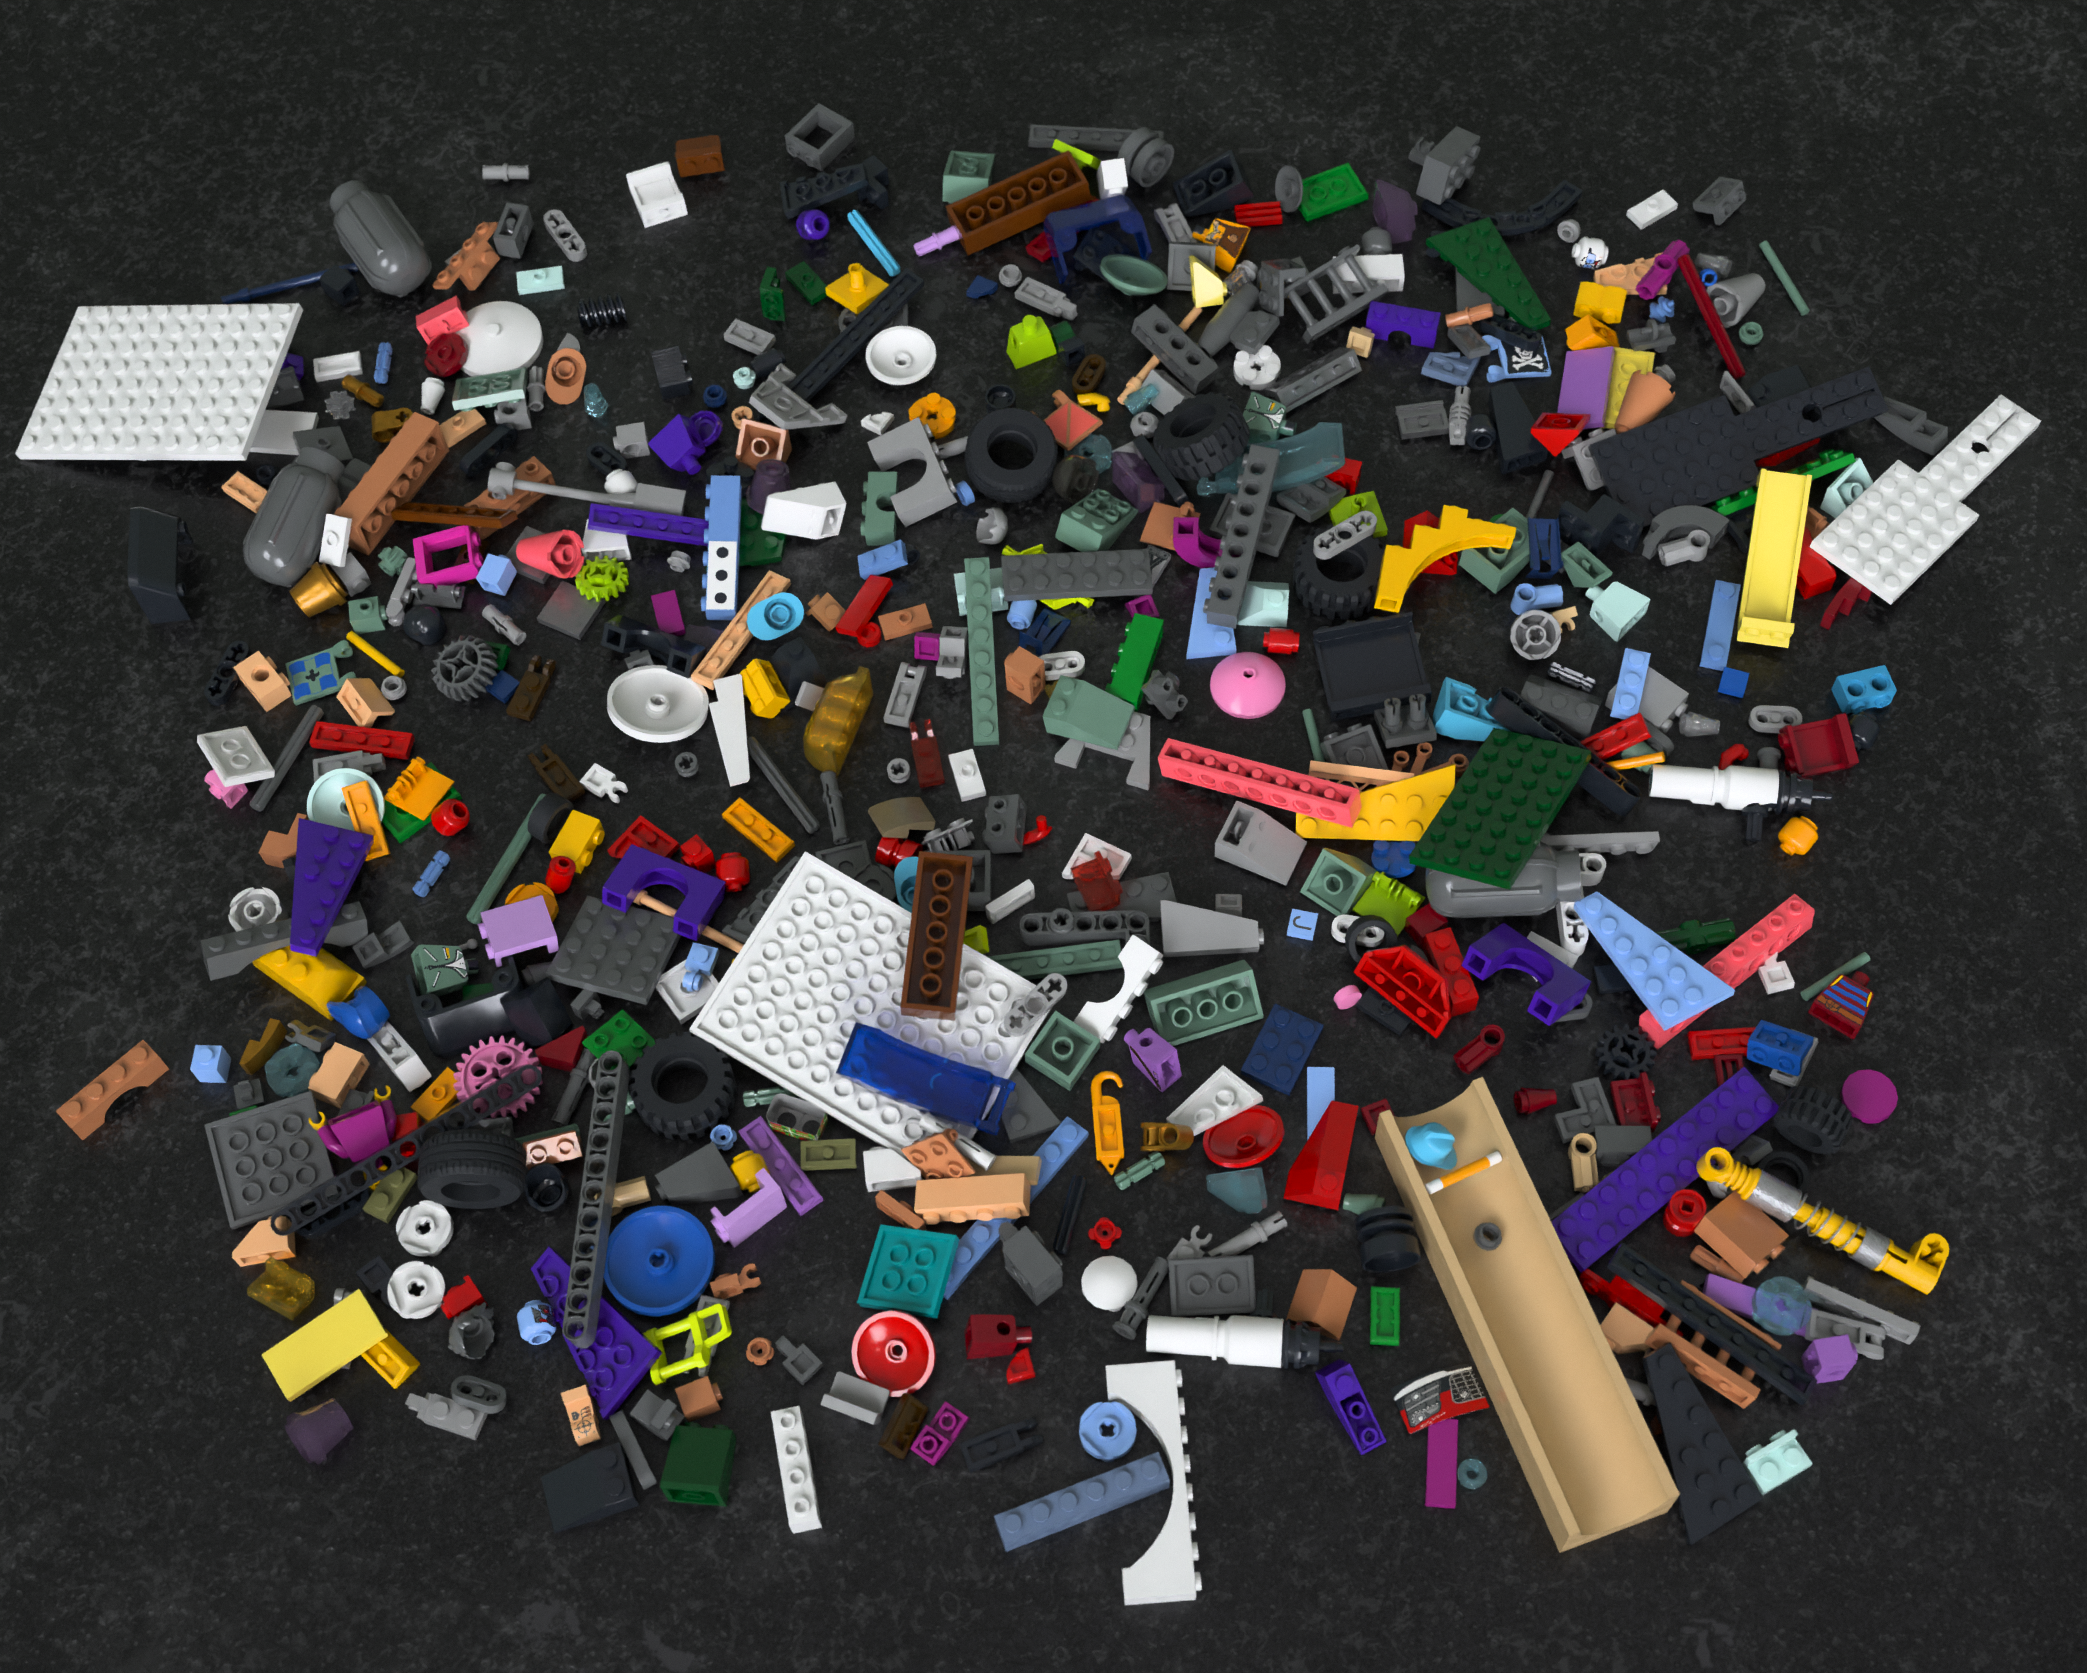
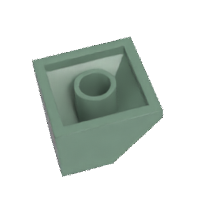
M1323 848L1300 892L1336 916L1348 915L1372 883V877L1377 870L1355 856Z

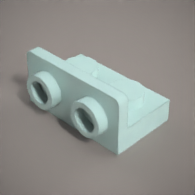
M1795 1429L1789 1433L1782 1430L1769 1439L1772 1443L1765 1447L1758 1444L1745 1453L1747 1458L1742 1465L1762 1495L1813 1464L1795 1439L1798 1435Z

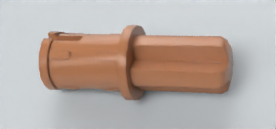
M1490 303L1473 308L1465 307V310L1446 314L1447 326L1452 328L1468 323L1473 325L1475 321L1492 317L1493 308Z
M1697 1245L1692 1251L1690 1258L1713 1275H1722L1728 1280L1740 1284L1744 1280V1277L1726 1263L1723 1258L1720 1259L1702 1246Z

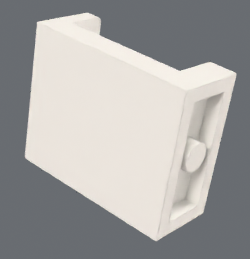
M669 162L626 174L630 192L645 228L688 215L684 197L679 192Z

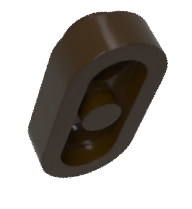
M1091 354L1083 359L1072 378V389L1077 395L1093 393L1106 371V362L1102 356Z

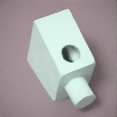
M1613 582L1605 591L1599 586L1589 588L1585 596L1594 601L1590 611L1591 618L1616 642L1646 614L1650 598L1619 582Z

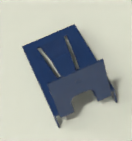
M1528 517L1530 568L1533 569L1525 578L1551 579L1558 569L1564 566L1563 561H1561L1559 518L1537 519ZM1549 525H1551V531H1550V553H1549V548H1548ZM1538 543L1542 554L1541 560H1551V570L1547 573H1539Z
M1044 608L1026 633L1019 631L1018 647L1026 649L1030 645L1036 649V655L1038 656L1049 654L1070 626L1071 620ZM1059 622H1061V624H1060V625L1050 634V636L1045 640V638H1046L1047 635L1050 633V631H1051ZM1040 627H1041V630H1040V632H1039L1037 638H1034V637L1036 636V634L1038 633Z

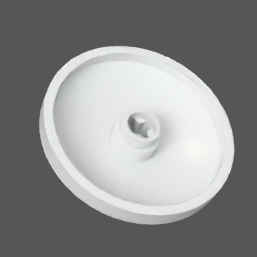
M507 301L489 302L471 309L467 312L469 326L455 332L468 345V356L461 370L472 377L523 367L527 369L538 358L543 346V333L536 316L526 307Z
M641 666L626 671L614 680L608 690L607 711L612 722L629 736L648 742H672L692 735L704 724L709 706L707 692L703 685L692 681L691 677L685 678L667 671V666Z

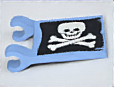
M1490 335L1482 337L1490 346V351L1498 349L1502 366H1489V373L1486 375L1489 382H1496L1504 378L1551 376L1543 336L1540 349L1534 352L1522 350Z

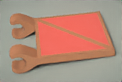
M1057 390L1052 394L1056 399L1054 400V405L1058 409L1043 420L1053 431L1057 444L1067 451L1071 450L1103 424L1102 420L1070 400L1061 390Z

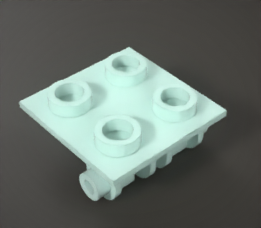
M1002 568L990 569L992 612L1009 610L1008 602H1004ZM965 572L956 573L954 578L959 614L963 616L967 615Z

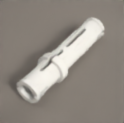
M929 1112L925 1113L918 1126L930 1134L941 1133L947 1128L954 1129L952 1124H945ZM957 1131L958 1139L954 1143L956 1149L963 1156L988 1171L997 1156Z

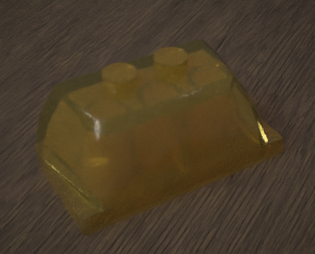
M859 666L857 673L841 675L829 681L815 704L811 719L805 727L803 737L804 753L813 767L822 772L834 771L837 774L836 777H838L873 697L869 669Z

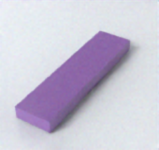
M761 1116L738 1131L748 1147L754 1153H759L763 1156L770 1176L779 1185L781 1191L800 1216L823 1201L820 1193Z
M1710 1273L1705 1278L1703 1294L1730 1312L1805 1337L1807 1312L1815 1308Z

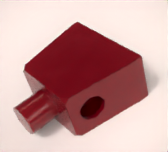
M972 1314L964 1331L966 1359L1011 1355L1017 1343H1031L1032 1341L1031 1326H1016L1014 1315Z

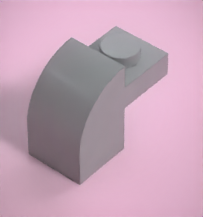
M943 626L940 634V656L936 665V676L952 679L965 674L968 628Z

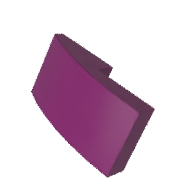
M945 1401L929 1425L926 1424L910 1449L934 1466L953 1444L970 1418Z

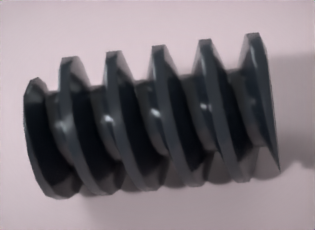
M616 293L615 300L612 299L610 294H607L606 301L599 295L597 303L594 302L592 297H589L588 304H585L584 300L580 298L577 311L581 329L584 327L585 321L589 327L593 326L594 320L601 326L603 318L607 324H611L612 317H614L617 323H620L621 315L627 321L624 300L620 293Z

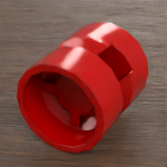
M882 837L877 847L875 861L887 867L895 865L896 869L897 864L904 858L918 857L919 851H922L923 846L909 839L903 842V838Z
M1689 1189L1679 1190L1673 1194L1663 1214L1665 1228L1675 1236L1686 1237L1692 1235L1706 1213L1704 1198L1699 1193Z

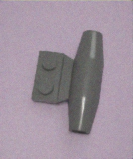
M1245 284L1226 300L1206 325L1197 344L1208 357H1213L1230 341L1235 345V348L1256 355L1280 324L1279 317L1261 310L1252 312L1260 293L1254 285Z

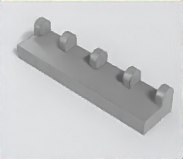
M1808 1275L1800 1294L1801 1298L1849 1319L1882 1327L1886 1330V1335L1910 1345L1917 1337L1920 1329L1918 1322H1910L1894 1315V1312L1890 1310L1880 1309L1867 1303L1865 1299H1857L1839 1291V1288L1835 1286H1827Z

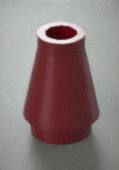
M1520 1088L1519 1091H1515L1513 1097L1517 1112L1526 1115L1557 1103V1095L1553 1088Z

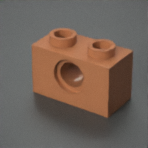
M1019 646L1014 653L1011 652L1006 657L1004 662L1007 690L1027 703L1032 704L1046 687L1044 660Z

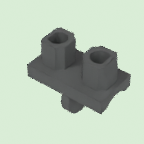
M1655 319L1647 320L1646 327L1628 330L1626 335L1634 352H1646V349L1654 348L1658 353L1666 352L1668 346L1675 344L1676 341L1675 336L1671 333L1669 324L1657 325Z
M1153 670L1150 679L1141 688L1146 694L1145 700L1150 705L1154 704L1166 719H1172L1176 712L1182 711L1188 703L1187 698L1174 689L1170 678L1164 677L1159 670Z

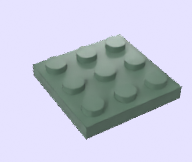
M526 367L457 379L452 399L454 410L461 409L462 412L475 409L476 406L493 407L498 405V402L508 401V403H516L521 401L522 398H525L528 379Z

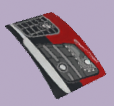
M1470 1363L1433 1371L1391 1388V1393L1410 1434L1461 1414L1489 1408V1404Z

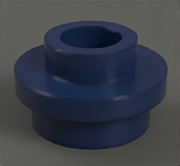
M710 385L706 388L703 399L709 407H719L726 402L727 394L721 386Z

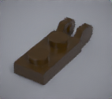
M539 655L533 656L528 670H526L506 710L509 716L532 721L551 682L550 678L556 666L555 660L548 659L543 667L542 674H539L537 672L541 665L542 657Z
M546 744L541 746L543 755L548 758L545 762L541 763L533 753L527 755L537 773L553 793L559 794L571 803L586 793L584 787L568 767Z

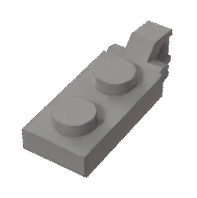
M1029 277L1024 280L1015 292L1016 299L1053 316L1060 317L1061 315L1063 318L1072 321L1077 316V305L1070 303V300L1066 298V294Z
M362 750L314 759V782L324 774L340 768L356 769L370 776L372 772L385 770L386 760L382 753L371 755L370 753H364Z
M410 1393L405 1405L409 1406V1409L418 1411L417 1418L423 1420L424 1423L473 1440H477L488 1413L460 1405L452 1399L435 1393L434 1395L427 1393L425 1398Z

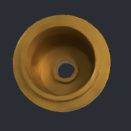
M318 562L311 565V570L289 591L295 602L309 618L338 604L340 606L347 602L345 596L348 595L325 563L320 565Z

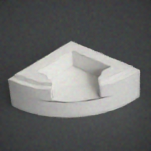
M882 412V414L867 415L861 420V425L882 435L894 420V414Z

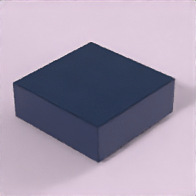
M501 670L491 680L493 685L487 684L485 688L487 692L505 704L515 694L520 682Z

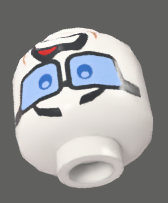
M1583 237L1578 244L1575 243L1573 246L1572 257L1575 258V262L1579 267L1597 269L1600 265H1604L1607 260L1608 247L1605 246L1602 239Z

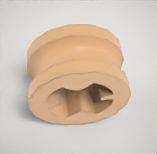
M746 406L738 407L732 412V420L738 429L741 428L742 420H739V417L747 416L748 419L754 420L752 410Z

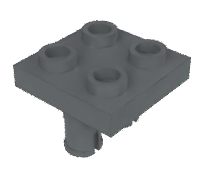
M1417 694V701H1415V695H1411L1409 697L1410 705L1401 706V701L1397 698H1392V705H1390V699H1386L1384 701L1385 709L1374 710V718L1386 748L1436 740V730L1425 706L1426 697L1424 695Z

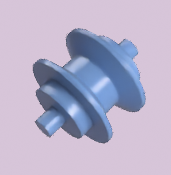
M1661 296L1658 298L1659 304L1655 302L1650 304V318L1664 323L1666 315L1668 317L1674 316L1673 305L1675 303L1673 300L1670 301Z

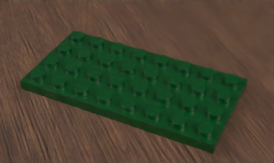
M1493 728L1410 853V864L1510 890L1591 760V750Z

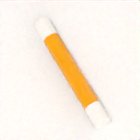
M1495 1151L1426 1183L1425 1188L1429 1194H1432L1501 1162L1502 1157L1498 1151Z

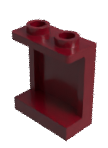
M1846 713L1835 715L1831 719L1796 726L1786 725L1779 730L1778 742L1780 747L1784 748L1786 756L1784 764L1787 773L1788 771H1795L1801 777H1808L1851 768L1859 763Z

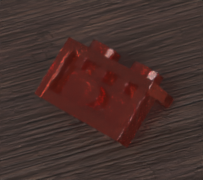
M1100 851L1094 853L1093 860L1070 868L1071 875L1089 911H1105L1120 905V894L1123 893L1121 884L1118 879H1113L1111 864L1107 857H1102Z

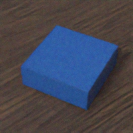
M1724 667L1718 692L1743 698L1749 673Z

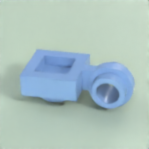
M693 942L685 963L686 970L691 972L685 973L682 984L683 987L687 988V991L694 992L701 989L703 984V975L701 974L712 975L720 953L718 948Z

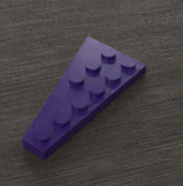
M299 818L290 935L291 951L317 957L374 843L373 835Z
M548 1247L532 1266L531 1270L544 1297H547L553 1308L555 1320L559 1322L562 1328L571 1265L554 1248ZM602 1294L597 1332L592 1345L583 1349L577 1348L564 1336L580 1372H583L590 1386L588 1389L592 1397L596 1398L600 1407V1414L605 1420L610 1419L609 1416L615 1413L662 1354ZM588 1300L582 1301L578 1309L585 1307ZM584 1327L576 1331L575 1337L582 1334Z

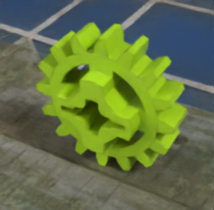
M605 555L601 560L598 556H595V561L593 562L587 559V565H582L580 572L576 575L575 582L580 595H586L587 600L595 597L596 602H599L601 598L609 601V596L612 595L615 598L619 597L618 591L625 592V586L629 585L628 570L625 568L624 562L618 563L616 557L609 560L608 555Z

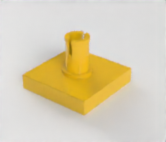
M853 263L848 267L849 272L825 288L826 295L855 314H859L889 284L864 269L859 263Z

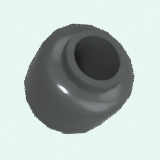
M1373 227L1365 232L1362 236L1363 255L1392 254L1391 234L1381 227Z

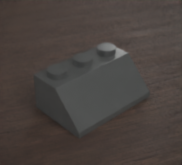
M1532 674L1526 680L1520 695L1568 734L1580 740L1590 736L1603 702V698Z

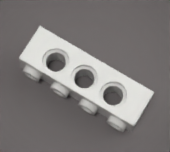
M800 1406L772 1411L771 1416L789 1526L793 1534L822 1528L804 1417Z

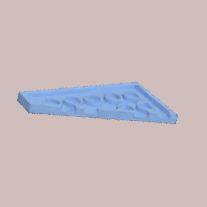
M1595 892L1574 903V910L1664 1031L1734 995L1735 989L1599 892Z

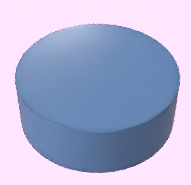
M965 481L955 485L957 489L956 494L963 505L968 506L975 502L973 492Z

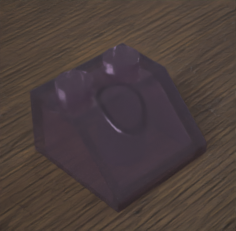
M1376 180L1372 212L1377 226L1391 234L1392 244L1410 241L1412 231L1415 230L1414 215H1417L1416 202L1412 201L1409 192L1383 180Z
M1121 451L1112 453L1113 482L1133 506L1138 509L1140 514L1151 508L1154 502L1160 503L1164 500L1165 486L1160 478L1153 474L1145 460L1142 461L1135 453Z

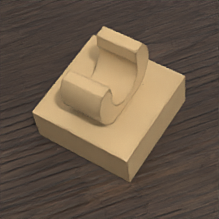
M1352 327L1346 348L1354 349L1357 355L1368 358L1375 334L1371 333L1370 329L1364 327L1361 329Z
M1575 606L1550 612L1558 621L1561 633H1563L1561 629L1563 622L1567 624L1568 630L1575 629V623L1570 619L1578 616Z

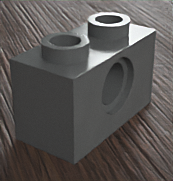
M506 203L493 236L500 256L521 258L534 225L529 206Z

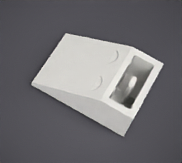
M836 482L776 492L767 496L761 528L762 530L811 539L839 535L846 501Z

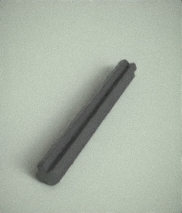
M310 706L272 766L275 770L274 777L264 779L250 801L249 805L254 810L259 812L264 810L313 732L316 721H320L324 712L320 707Z
M753 736L747 739V748L750 756L807 832L812 834L820 829L819 821L757 739Z

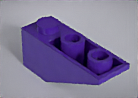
M1338 1359L1316 1371V1376L1327 1399L1360 1455L1385 1443L1386 1439L1350 1363Z

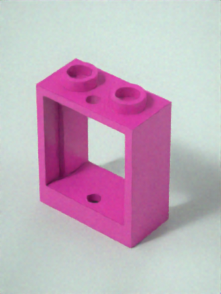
M461 525L413 539L417 580L420 584H431L437 589L438 585L449 586L475 579L484 563L478 546H481L480 536L470 526ZM467 544L469 563L434 572L432 553Z

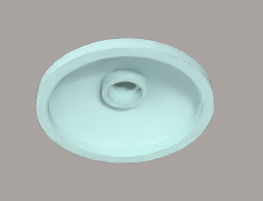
M351 768L335 769L321 776L312 786L307 799L308 818L310 821L355 831L349 811L346 809V802L341 788L368 780L381 822L385 812L383 793L376 781L366 773Z

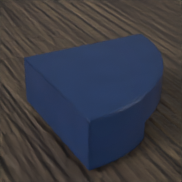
M977 275L966 291L967 297L978 298V296L991 295L998 289V283Z

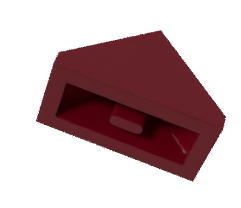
M582 1025L534 1051L541 1065L571 1072L572 1069H575L583 1049L586 1048L582 1042L588 1038V1035Z

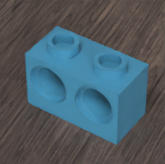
M1885 665L1837 676L1831 689L1842 714H1858L1860 711L1863 712L1873 707L1883 708L1892 702L1897 691Z

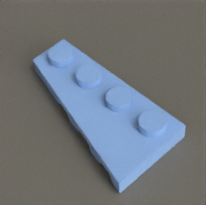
M1214 567L1202 568L1199 572L1187 659L1236 654L1234 629L1208 624L1207 613H1203L1205 599H1210L1212 593L1209 592L1211 577L1216 578L1217 571H1214ZM1221 597L1220 599H1222V600H1227V599H1229V598H1228V597Z

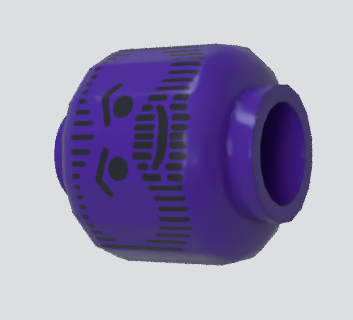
M821 210L803 211L796 220L797 232L804 239H821L829 231V219Z

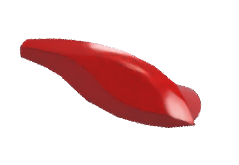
M1040 815L1036 817L1037 828L1028 831L1024 835L1023 846L1035 843L1049 834L1052 827L1047 826L1046 816Z

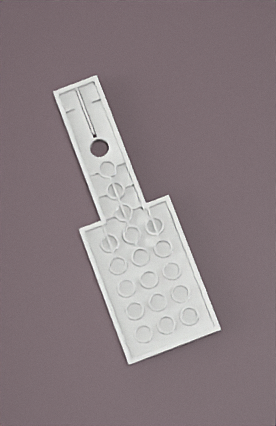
M2000 395L1919 473L1898 459L1811 542L1810 548L1891 605L1977 521L1979 514L1961 502L2038 428L2041 421L2003 395ZM1972 443L1984 444L1988 448V452L1975 453L1971 449Z

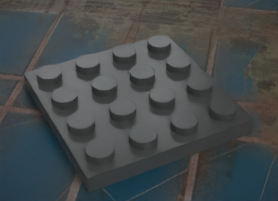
M587 896L546 975L551 981L647 1005L681 935L673 932L674 917L631 906L625 913L602 904V899Z
M312 1091L204 1124L230 1228L236 1229L267 1219L276 1210L335 1176L329 1149L326 1148L318 1135V1130H315L308 1121L310 1117L314 1124L321 1122ZM337 1185L329 1186L325 1191L326 1197L330 1198L340 1192ZM305 1200L300 1208L315 1202L313 1200Z

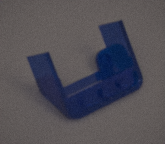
M1117 195L1052 212L1046 217L1044 230L1060 284L1064 283L1068 276L1062 252L1070 251L1074 248L1077 242L1076 232L1119 221L1120 227L1124 232L1135 234L1141 258L1146 261L1148 260L1152 249L1144 221L1129 197Z

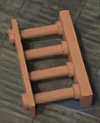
M1683 1280L1680 1282L1776 1351L1780 1350L1782 1345L1773 1340L1770 1335L1759 1331L1700 1292L1694 1285L1688 1284ZM1671 1314L1666 1326L1660 1323L1648 1334L1644 1342L1646 1345L1656 1350L1665 1343H1670L1680 1361L1686 1364L1687 1372L1743 1409L1757 1398L1761 1389L1751 1383L1755 1372L1745 1366L1739 1376L1727 1368L1726 1363L1730 1354L1721 1348L1715 1359L1704 1353L1701 1347L1706 1337L1697 1331L1690 1343L1677 1335L1676 1331L1682 1320Z

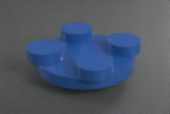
M1386 840L1375 841L1373 844L1374 851L1371 856L1372 867L1380 873L1385 872V876L1388 878H1401L1411 874L1417 866L1410 864L1409 855L1414 849L1415 843L1413 841H1402L1401 843L1387 842Z

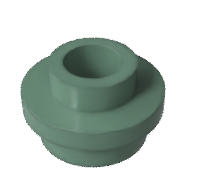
M1748 322L1740 328L1739 338L1742 342L1753 345L1762 340L1763 331L1758 323Z

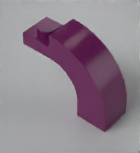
M1174 517L1173 544L1177 554L1194 566L1200 568L1215 567L1217 556L1221 557L1223 550H1220L1221 540L1208 537L1202 533L1199 528V517Z

